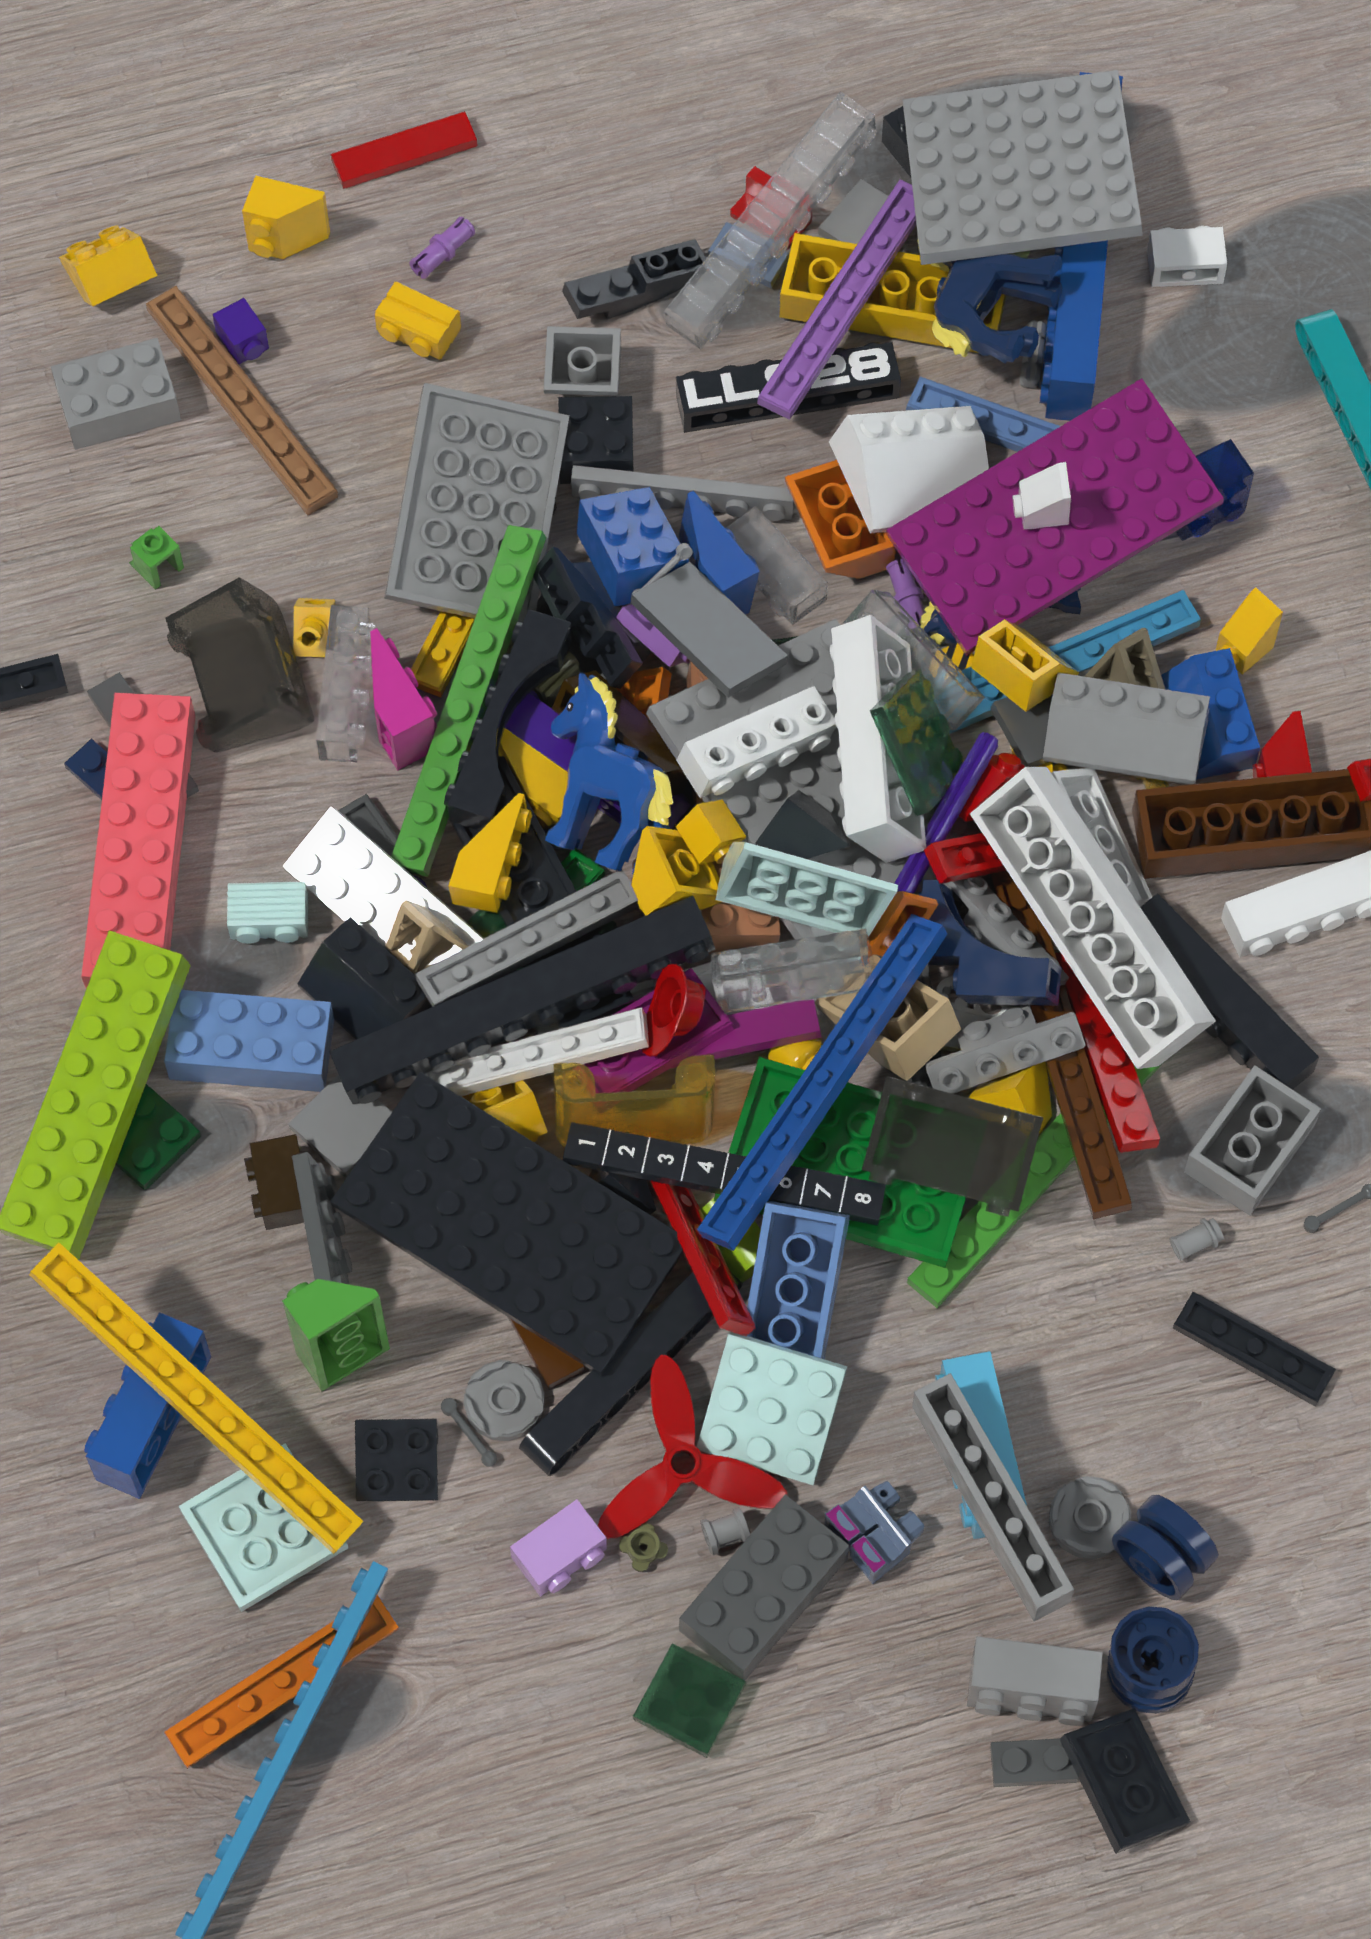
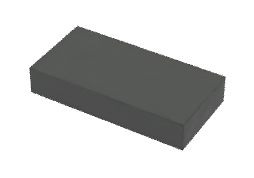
M367 794L338 810L388 855H392L398 837Z

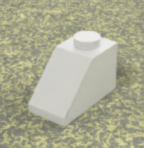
M1066 462L1057 463L1019 481V495H1012L1014 516L1015 518L1022 517L1023 530L1069 524L1071 495Z

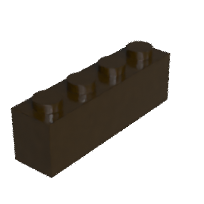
M596 670L584 673L587 678L590 675H594L600 681L607 684L608 691L612 692V698L616 700L614 712L617 713L618 718L614 726L616 729L615 746H617V743L640 750L639 758L662 768L668 776L672 796L683 793L688 778L653 723L616 688L610 687L607 680ZM579 675L564 679L552 707L558 715L563 712L570 698L575 695Z

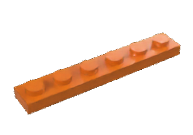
M378 1595L341 1667L399 1629ZM334 1621L166 1730L164 1734L187 1769L293 1700L304 1680L312 1683L318 1671V1668L312 1666L314 1659L322 1644L331 1645L337 1633V1630L331 1628Z

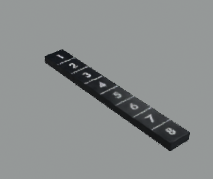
M571 1122L563 1155V1161L569 1165L720 1195L746 1158V1156ZM791 1165L767 1202L774 1201L850 1215L849 1220L878 1226L886 1184Z

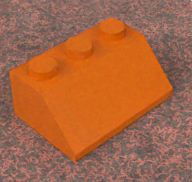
M837 460L785 476L787 487L826 573L861 579L885 571L886 566L895 560L896 548L888 538L887 533L869 532Z

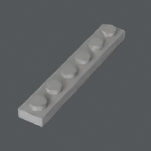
M573 465L572 497H579L581 499L650 487L661 509H670L672 507L684 509L687 494L694 490L702 501H706L711 506L713 512L727 513L733 517H743L745 515L758 516L771 521L792 520L794 500L788 488Z
M623 869L417 972L416 981L432 1007L495 981L638 908V899L631 886V882Z

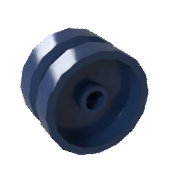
M1151 1495L1137 1510L1138 1522L1126 1521L1113 1535L1112 1543L1121 1559L1143 1582L1164 1597L1171 1600H1180L1193 1586L1194 1578L1192 1573L1204 1574L1217 1560L1219 1553L1208 1533L1185 1510L1163 1496Z

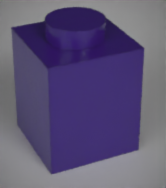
M245 298L212 314L217 336L238 365L247 360L258 358L264 351L269 349L266 329Z

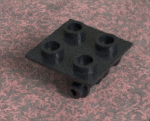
M437 1418L355 1420L356 1501L438 1500Z

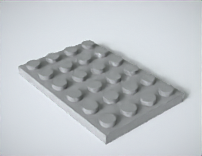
M424 383L420 396L384 599L475 618L508 525L543 531L547 538L538 561L539 563L546 555L569 415ZM532 578L518 621H524L528 609L536 611L540 589L534 578Z

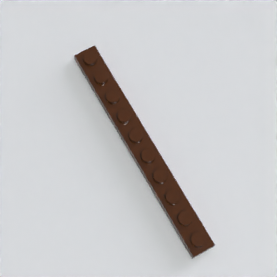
M1008 871L990 874L995 895L1011 909L1012 914L1020 923L1033 933L1036 941L1044 950L1057 960L1048 932ZM1065 985L1060 986L1058 1006L1029 1005L1036 1024L1073 1012ZM1082 1048L1045 1061L1093 1220L1132 1210L1130 1195L1085 1049Z

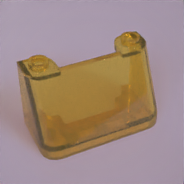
M714 1055L692 1056L680 1062L676 1069L675 1084L671 1085V1089L596 1093L594 1076L588 1067L580 1063L553 1064L552 1085L555 1133L557 1140L563 1147L566 1146L571 1122L681 1144L703 1142L713 1130L715 1098Z

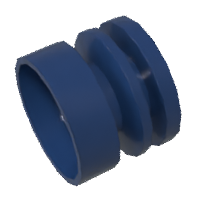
M1150 1606L1134 1610L1119 1621L1111 1638L1107 1660V1679L1112 1692L1124 1705L1132 1709L1135 1708L1138 1712L1157 1714L1173 1709L1186 1698L1193 1684L1199 1651V1643L1191 1625L1181 1615L1167 1608ZM1153 1662L1158 1665V1669L1154 1667L1149 1671L1144 1669V1665L1150 1666Z

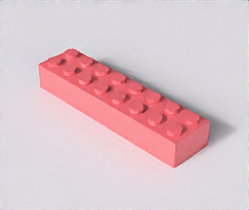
M114 693L81 975L86 989L109 930L170 950L187 800L188 773L190 772L196 717L191 696Z

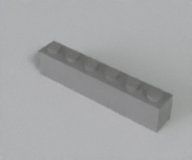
M950 1373L914 1391L912 1408L1032 1620L1035 1622L1071 1603L1074 1593L1071 1582L952 1374Z

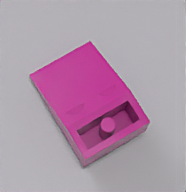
M375 628L370 631L374 710L378 738L398 771L427 756L437 728L434 721L437 712L429 697L425 696L422 698L416 689L418 682L408 666L403 669L397 660L400 658L399 652L391 638L384 640L379 630Z

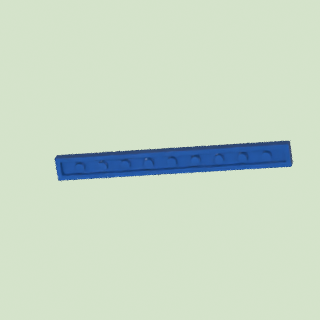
M914 914L910 915L697 1230L703 1238L732 1251L735 1250L948 933L943 925Z

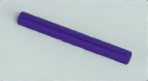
M986 732L979 734L925 828L926 847L933 842L946 839L998 748V739L995 736ZM924 851L909 856L894 883L898 885L897 892L915 893L930 867Z

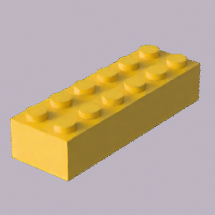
M794 233L780 293L779 317L807 322L857 244ZM898 252L848 330L945 347L943 343L934 337L932 326L936 318L934 304L937 298V287L941 278L947 277L949 272L942 271L940 267L930 264L921 265L920 255ZM1001 295L983 320V323L993 330L999 331L1006 295Z

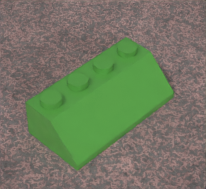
M316 1279L310 1284L307 1282L298 1284L288 1292L287 1298L282 1300L296 1354L321 1392L390 1349L380 1296L375 1289Z

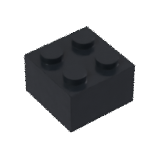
M632 396L558 397V413L569 415L560 468V484H571L573 465L634 472Z

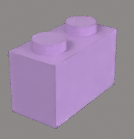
M576 1499L510 1546L513 1561L541 1597L548 1591L553 1594L564 1588L571 1581L570 1575L582 1566L586 1570L601 1561L605 1556L603 1551L607 1549L605 1535Z

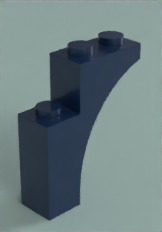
M923 880L922 892H919L918 895L936 899L938 903L929 920L943 925L948 933L928 962V965H959L953 974V987L958 997L968 1004L1058 1006L1061 966L1050 958L1019 957L984 945L971 933L959 915L952 890L944 884H939L938 880Z

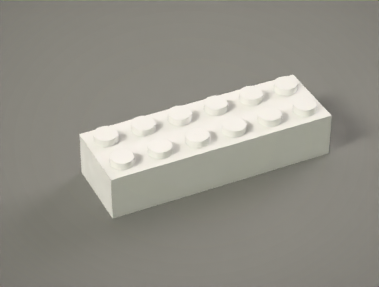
M868 615L831 628L832 644L830 645V655L834 662L835 675L832 687L836 695L837 712L835 714V723L839 730L840 747L837 749V756L841 764L842 782L840 783V793L844 800L845 812L842 825L847 837L885 863L924 851L926 848L910 644L874 616Z

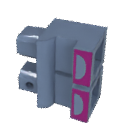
M888 1481L872 1488L870 1491L866 1486L862 1487L850 1500L841 1506L839 1504L825 1513L824 1525L849 1545L850 1557L872 1584L877 1582L910 1554L912 1543L924 1531V1524L911 1510L896 1522L888 1514L887 1511L900 1502V1496Z

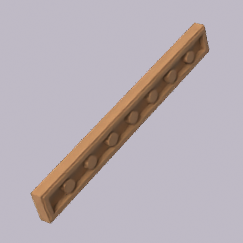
M174 286L147 302L146 308L149 314L307 516L338 498L337 489L178 287Z

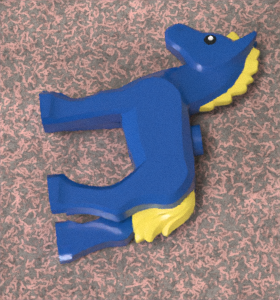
M579 673L575 695L570 698L563 712L551 724V732L554 736L568 739L577 735V740L569 763L568 785L563 798L562 814L556 825L548 830L545 841L565 849H582L600 799L617 801L621 811L620 827L611 842L605 848L598 851L595 863L609 869L621 871L624 862H629L631 853L639 842L642 830L646 826L670 829L668 818L671 817L670 805L674 803L670 781L662 768L638 757L640 750L617 743V746H615L616 729L614 726L618 718L617 713L614 712L616 700L612 698V692L608 691L607 684L600 681L594 675H590L587 678L584 673Z

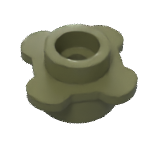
M648 1523L639 1526L629 1537H622L619 1542L620 1551L628 1554L633 1561V1569L638 1572L646 1571L650 1563L656 1559L665 1558L668 1553L667 1544L660 1542L658 1535L655 1533V1528ZM640 1545H647V1550L641 1551Z

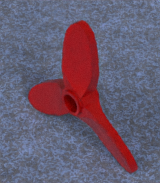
M664 1354L655 1360L650 1380L654 1421L666 1451L663 1461L637 1476L616 1495L601 1515L598 1527L607 1540L624 1536L656 1515L668 1503L681 1485L690 1483L716 1498L739 1506L757 1509H773L785 1494L787 1495V1491L778 1480L755 1466L729 1457L701 1454L700 1450L695 1446V1416L688 1386L678 1364L671 1357ZM679 1453H687L694 1459L695 1467L688 1474H679L672 1468L671 1461Z

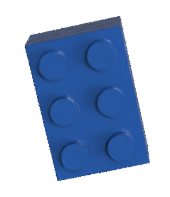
M650 487L581 499L579 502L577 535L614 606L631 604L632 592L636 589H641L677 554L676 548L680 545L676 534ZM689 558L679 561L667 574L689 563Z

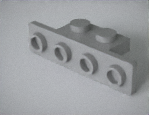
M977 876L947 883L969 908L963 921L981 943L994 950L1019 957L1050 958L1059 965L1057 960L1051 957L1036 941L1033 933L1027 930L1012 914L1011 909L995 895L982 877ZM1063 970L1061 971L1060 986L1065 985L1069 979Z
M1028 1005L1023 1008H1011L1002 1013V1015L985 1021L969 1023L956 1034L961 1051L929 1061L925 1064V1068L935 1096L941 1098L1085 1047V1041L1074 1012L1036 1024L1031 1008Z

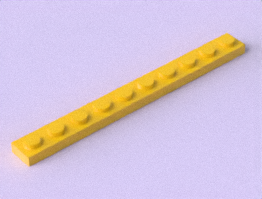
M58 1242L30 1271V1277L333 1554L364 1522L63 1245Z

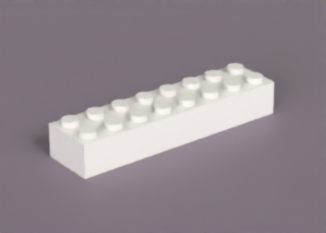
M1024 767L970 813L1137 1069L1161 1065L1215 1022L1204 1002L1047 767Z

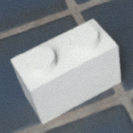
M1198 226L1190 229L1167 227L1150 231L1147 255L1151 287L1223 284L1227 268L1223 227Z

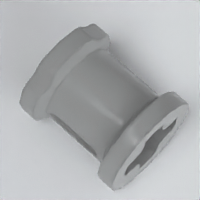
M740 1507L733 1509V1514L710 1522L707 1519L700 1521L705 1541L712 1555L719 1554L720 1548L740 1541L745 1542L750 1536L747 1522Z

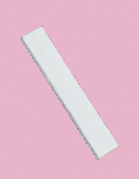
M641 1007L491 1047L489 1051L476 1057L468 1055L456 1060L454 1065L445 1071H431L426 1073V1075L457 1095L464 1096L649 1047L646 1014Z

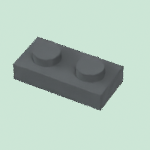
M1060 1738L991 1742L990 1744L993 1787L1078 1782L1076 1771Z

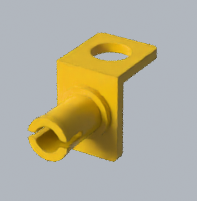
M298 598L294 605L293 654L295 656L330 657L332 611L335 607L334 599Z

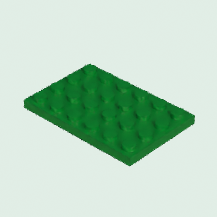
M759 1057L728 1153L741 1156L749 1154L805 1070ZM847 1082L792 1166L886 1184L878 1226L849 1220L846 1239L946 1268L988 1122ZM715 1194L714 1201H717L720 1194ZM765 1205L759 1214H764Z

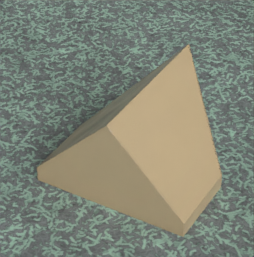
M408 900L401 903L385 946L413 974L469 947L423 905Z

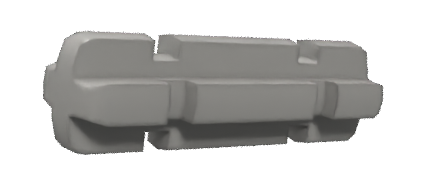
M1031 320L1027 323V326L1037 328L1039 341L1031 358L1023 356L1020 385L1024 388L1034 389L1039 386L1047 325L1043 321Z

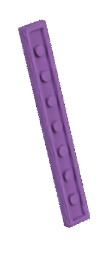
M901 179L898 181L759 394L757 404L789 420L791 419L916 226L911 184Z

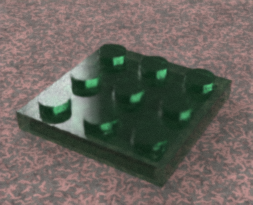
M920 668L908 672L870 710L915 816L928 813L946 794L964 762L962 753L958 748H955L949 735L948 721L939 712L934 701L932 684L928 679L924 678Z

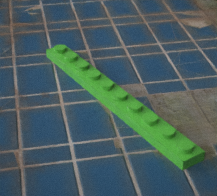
M508 525L391 855L409 873L429 876L449 818L448 807L444 805L445 795L451 783L456 784L460 775L458 764L462 753L465 750L470 751L474 741L471 739L474 724L477 718L483 719L487 710L485 700L491 685L495 686L501 659L508 650L515 625L547 538L541 530Z
M1161 1065L1142 1069L1135 1067L1141 1087ZM1104 1111V1114H1105V1117H1106V1121H1107V1124H1108L1109 1122H1108L1106 1113H1105V1111ZM1061 1113L958 1223L946 1268L922 1262L908 1277L907 1284L936 1308L948 1298L1075 1160Z

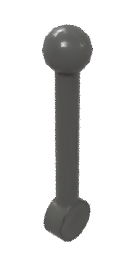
M1365 1184L1361 1192L1317 1217L1308 1216L1304 1221V1229L1309 1233H1314L1318 1231L1320 1224L1363 1199H1371V1184Z
M452 1398L444 1399L441 1403L442 1412L455 1420L482 1455V1463L487 1467L494 1466L497 1462L496 1454L486 1449L457 1411L456 1401Z

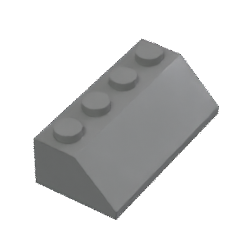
M1058 672L1050 705L1043 761L1190 785L1195 784L1208 723L1210 696Z

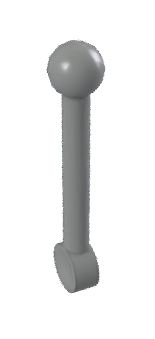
M680 544L676 548L677 554L642 588L664 577L679 561L690 558L693 551L689 544Z

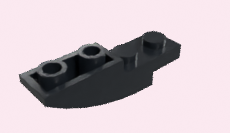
M696 239L633 255L627 266L564 282L562 292L577 319L602 312L607 319L656 302L682 289L709 272L711 265Z

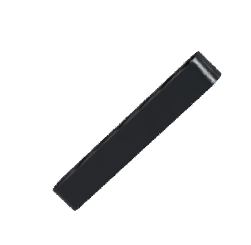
M730 1271L738 1290H740L743 1284L742 1281ZM693 1272L629 1334L602 1376L591 1371L522 1440L519 1449L548 1476L557 1473L651 1380L652 1367L660 1355L665 1354L673 1359L714 1318Z

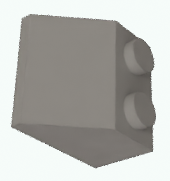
M547 326L544 394L618 396L621 368V328Z

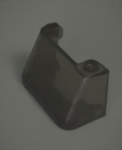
M238 577L165 618L169 629L167 634L169 644L175 652H181L189 657L194 668L207 712L205 717L198 720L196 736L205 749L218 753L298 731L314 722L312 707L293 651L284 617L278 604L270 595Z
M886 1076L862 1170L870 1172L868 1180L890 1186H892L894 1178L985 1202L987 1203L985 1211L1009 1217L1010 1210L1019 1212L1043 1117Z

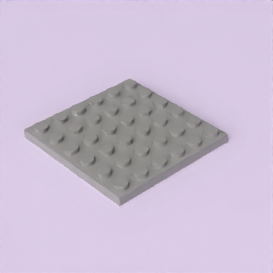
M1118 70L902 99L921 265L1143 236Z

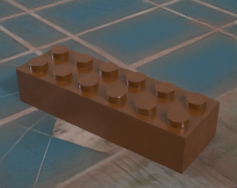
M1348 769L1136 790L1132 814L1144 879L1347 859L1371 851V800L1360 801Z

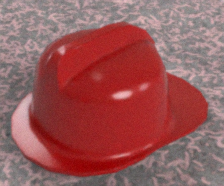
M669 964L662 970L657 979L653 999L646 1014L649 1047L643 1048L642 1052L649 1057L657 1056L663 1052L673 1036H683L692 1031L702 1016L706 988L703 984L686 978L683 969L677 964Z

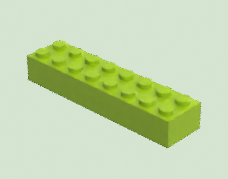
M110 930L108 931L0 1212V1231L4 1235L50 1251L59 1242L78 1260L80 1259L191 965L183 954Z

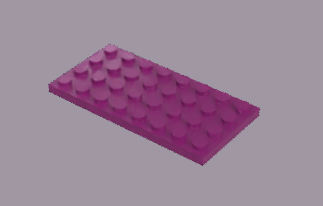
M1141 378L888 528L886 533L967 656L975 651L978 636L1004 619L1015 625L1023 623L1221 505L1224 497ZM1066 462L1071 495L1069 524L1023 530L1022 517L1015 518L1012 499V495H1019V481L1057 463Z

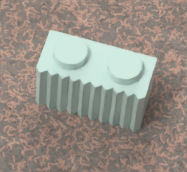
M306 882L228 883L227 927L230 939L250 944L258 942L260 938H275L277 941L289 943L297 941L299 937H308V892Z

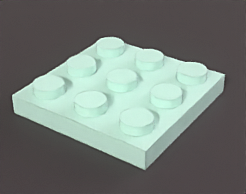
M729 1332L697 1448L705 1453L733 1458L755 1466L758 1469L814 1485L848 1366L752 1337Z
M286 1443L281 1445L287 1452H289L292 1455ZM242 1470L235 1472L179 1505L181 1513L241 1612L348 1549V1545L345 1542L333 1554Z

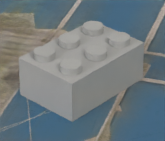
M158 338L51 366L56 390L75 450L181 421L177 398Z
M1254 1065L1189 1154L1184 1173L1251 1216L1314 1129L1321 1108Z
M976 1636L971 1658L967 1707H975V1711L983 1715H999L1000 1711L1015 1712L1018 1718L1030 1721L1041 1720L1042 1716L1059 1718L1061 1724L1070 1726H1081L1084 1724V1721L1091 1722L1099 1699L1103 1652Z

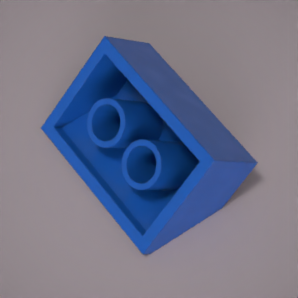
M1230 648L1193 655L1162 674L1161 677L1166 690L1210 696L1208 723L1196 780L1253 769V764L1257 762L1260 745Z

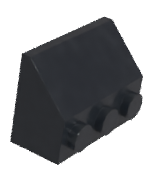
M351 916L321 943L297 983L298 987L313 1001L331 1002L334 1020L356 1040L432 1008V1005L416 981V976Z

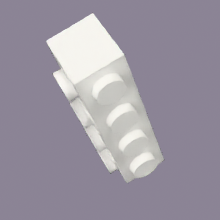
M815 686L685 742L676 761L699 798L714 793L716 796L721 795L731 789L735 782L744 778L747 781H752L764 774L767 768L776 764L780 767L786 766L793 762L799 754L807 750L814 753L826 747L831 742L830 737L836 728L835 718Z

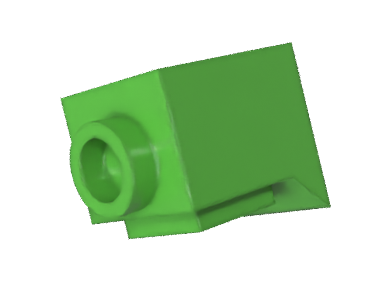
M160 526L154 530L151 528L131 543L130 550L133 560L129 564L155 590L161 586L157 570L159 564L167 560L178 572L184 568L179 545Z

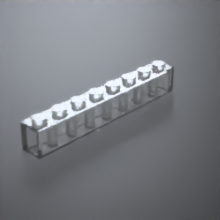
M841 91L838 93L664 311L666 326L699 349H702L707 341L713 342L718 337L723 328L722 322L730 313L733 315L741 308L745 300V293L752 285L756 287L761 283L767 273L766 267L773 258L779 259L784 254L789 245L788 240L796 230L800 232L804 229L811 218L810 212L816 204H823L828 199L833 190L832 184L840 175L844 177L851 170L855 162L854 157L860 149H867L871 145L877 134L875 115Z

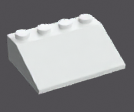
M971 406L847 415L829 441L870 533L886 532L888 528L989 469L985 437Z

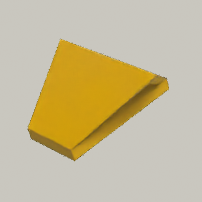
M1042 1062L979 1084L969 1096L966 1104L1036 1141L1052 1118L1046 1063Z

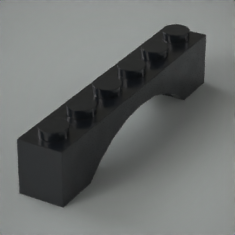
M528 609L524 621L516 623L512 635V643H514L510 654L505 653L499 665L498 674L501 676L497 686L491 685L485 700V707H487L483 719L477 718L471 735V739L474 740L470 751L465 750L462 753L458 764V772L460 773L456 784L451 783L445 795L444 805L448 807L451 822L481 831L505 807L507 803L505 786L498 769L499 746L504 729L514 710L526 695L544 680L561 671L573 641L571 622Z

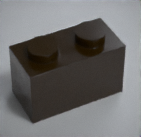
M297 1135L249 1143L252 1157L244 1158L248 1181L256 1180L258 1189L257 1194L251 1195L255 1218L263 1217L266 1230L304 1223L292 1160L293 1155L301 1154Z

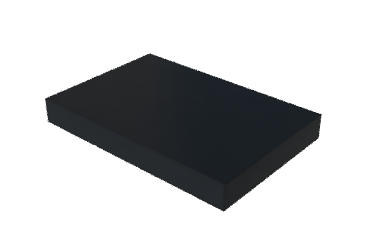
M1135 1708L1071 1731L1060 1738L1115 1854L1184 1828L1191 1822Z

